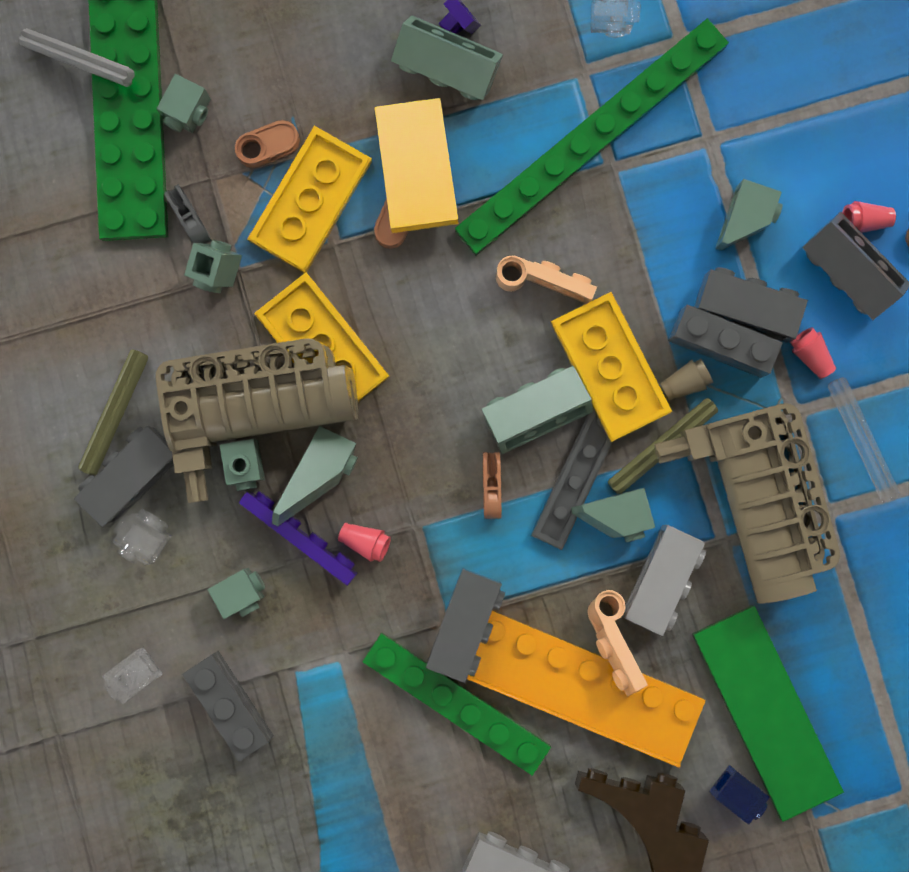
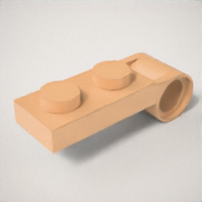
M507 256L499 262L496 272L497 284L500 288L509 292L520 289L525 280H528L587 304L592 301L597 289L596 286L591 285V279L573 273L572 277L559 272L561 269L559 266L548 261H542L539 264L517 256ZM512 266L520 271L521 277L516 281H508L503 277L502 271L506 267Z
M606 590L601 592L590 603L588 617L597 633L596 637L598 640L596 645L598 651L604 659L609 660L614 670L612 676L615 684L621 691L624 690L628 697L642 690L648 684L615 623L625 612V601L619 593L613 590ZM600 602H605L612 607L613 616H606L601 612Z

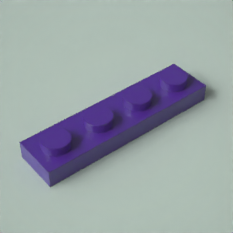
M258 491L255 495L252 492H246L238 502L348 586L358 574L352 569L355 566L353 561L340 552L335 556L325 549L328 543L314 532L308 536L299 529L302 523L294 516L279 526L272 524L274 511L272 506L275 502L264 493Z

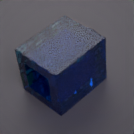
M731 765L727 767L709 791L715 799L748 825L753 819L757 820L764 814L768 805L766 802L770 798Z

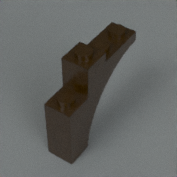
M588 768L587 773L578 771L575 781L577 790L604 801L624 816L635 828L645 846L651 872L702 871L709 840L700 831L701 827L695 824L681 821L680 826L677 825L686 791L680 783H677L678 778L659 772L657 777L647 775L644 788L640 787L641 782L631 778L621 777L620 781L608 779L607 773L597 769Z

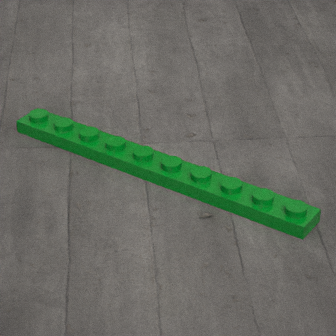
M708 18L460 223L455 228V232L477 256L723 51L729 42Z

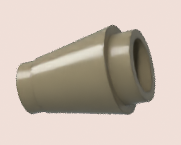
M699 359L695 362L690 360L660 384L670 401L674 398L707 390L706 386L713 383V380L702 359Z

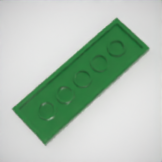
M751 605L692 633L780 820L784 822L844 793L756 607Z

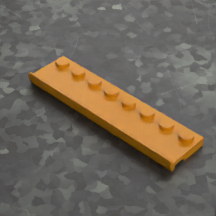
M492 610L488 623L493 624L491 634L486 644L480 642L476 655L481 657L475 676L468 675V680L680 768L681 761L706 700L644 673L642 675L648 686L627 697L625 691H621L615 684L612 676L614 670L608 659H604L601 655Z

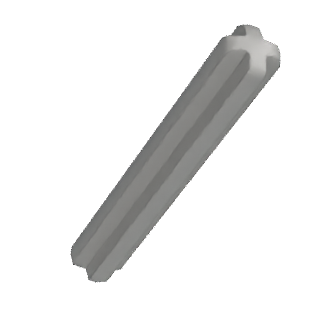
M23 29L21 36L18 38L20 45L25 46V48L120 85L130 86L132 79L135 77L134 71L127 66L31 29Z

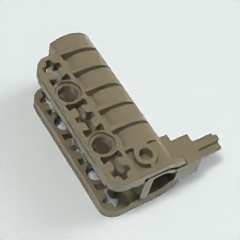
M305 338L168 360L163 362L156 371V385L163 431L169 450L173 454L175 474L184 473L188 503L208 500L204 470L212 469L209 447L217 446V441L358 419V398L353 369L346 365L336 366L332 350L314 339ZM315 351L319 352V356L315 357ZM303 353V358L305 359H300L298 354ZM284 355L285 363L280 369H277V361ZM267 357H271V358H270V368L267 366V365H268V363H267V361H266ZM314 357L313 363H308L306 358ZM292 358L294 359V368H291ZM250 361H254L256 365H259L262 371L257 372L258 367L256 366L250 367ZM237 363L238 369L245 368L244 374H240L239 371L235 370L233 364ZM223 366H225V367L227 368V371H225V372H226L228 378H226V379H223V375H224V368H223ZM173 367L174 371L171 376V382L165 381V375L169 374L170 368ZM203 367H205V369H204V379H205V381L202 380V379L200 378V376H199V375H203L202 372H201V370H200V368H203ZM216 367V374L212 379L211 373L212 370ZM186 371H188L189 375H191V378L193 380V382L190 384V378L185 377Z
M788 403L779 404L684 430L680 432L681 437L654 444L659 464L687 457L688 461L709 456L710 462L717 461L757 603L778 602L816 592L813 574L830 570L839 563L840 549L802 417L794 405ZM791 414L792 421L789 422L785 415ZM775 418H778L779 420L778 425L775 422ZM796 431L798 437H793L792 433ZM784 435L785 440H780L779 436ZM795 444L802 450L801 459H799ZM785 448H786V449L788 450V452H789V459H788V460H786V458H785V456H784V450H785ZM806 465L807 471H803L802 467ZM789 469H793L794 473H789ZM810 481L812 488L808 489L806 482ZM816 499L817 505H812L811 500ZM814 511L819 513L821 517L820 526H818V522ZM805 514L808 519L806 526L804 525L803 521ZM826 533L827 539H822L821 535ZM824 549H830L831 555L826 557L827 563L823 564Z

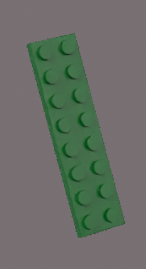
M88 0L91 53L127 66L135 73L132 84L128 87L92 74L99 239L102 241L169 237L167 198L164 194L166 191L163 117L157 110L162 99L157 0Z

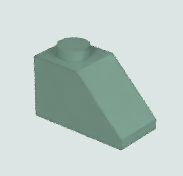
M743 179L736 186L715 249L722 251L763 231L771 222L776 223L783 204L778 203L782 192Z
M644 488L571 507L572 514L611 538L624 537L625 542L644 538L645 530L655 528Z

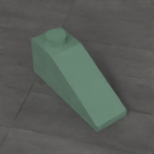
M319 426L273 511L272 524L276 526L281 525L338 485L344 474L350 476L358 460V457L354 456L356 443Z

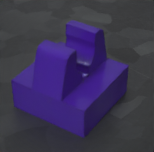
M447 0L443 3L449 10V13L439 22L441 28L455 34L459 33L462 29L473 34L481 26L461 0Z

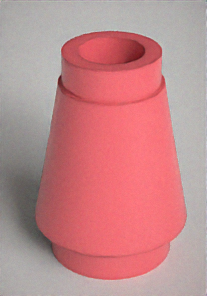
M854 201L852 204H847L842 211L844 216L861 233L893 227L896 221V212L892 207Z
M813 327L802 331L795 340L790 342L793 346L792 352L819 379L827 377L836 370L821 332H816Z
M344 523L340 530L338 541L344 543V545L370 562L374 560L381 562L388 551L391 537L385 535L384 530Z

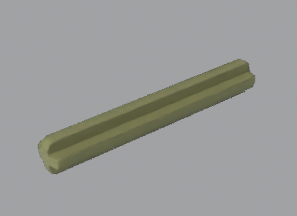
M130 350L79 463L78 469L88 475H96L148 361L146 354L138 350Z
M709 398L704 399L610 478L608 484L617 494H622L659 462L655 454L654 444L681 437L680 432L702 426L718 413V408Z

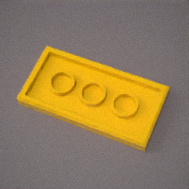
M440 98L375 107L391 232L398 233L459 224Z
M314 125L247 240L303 273L308 272L371 165L372 158Z
M307 272L254 313L277 343L309 338L329 347L334 354L336 366L346 365L353 369L358 402L390 377ZM315 351V357L319 356L318 351ZM303 353L298 354L300 359H305L303 358ZM314 357L306 358L308 363H313Z
M612 292L551 321V325L571 365L575 367L592 399V407L610 442L672 413Z

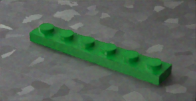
M384 633L380 634L362 661L532 776L551 748L550 744L450 677L427 669L426 661Z

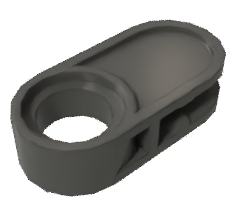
M177 184L174 186V190L165 191L164 194L191 241L203 244L211 242L212 239L181 186Z

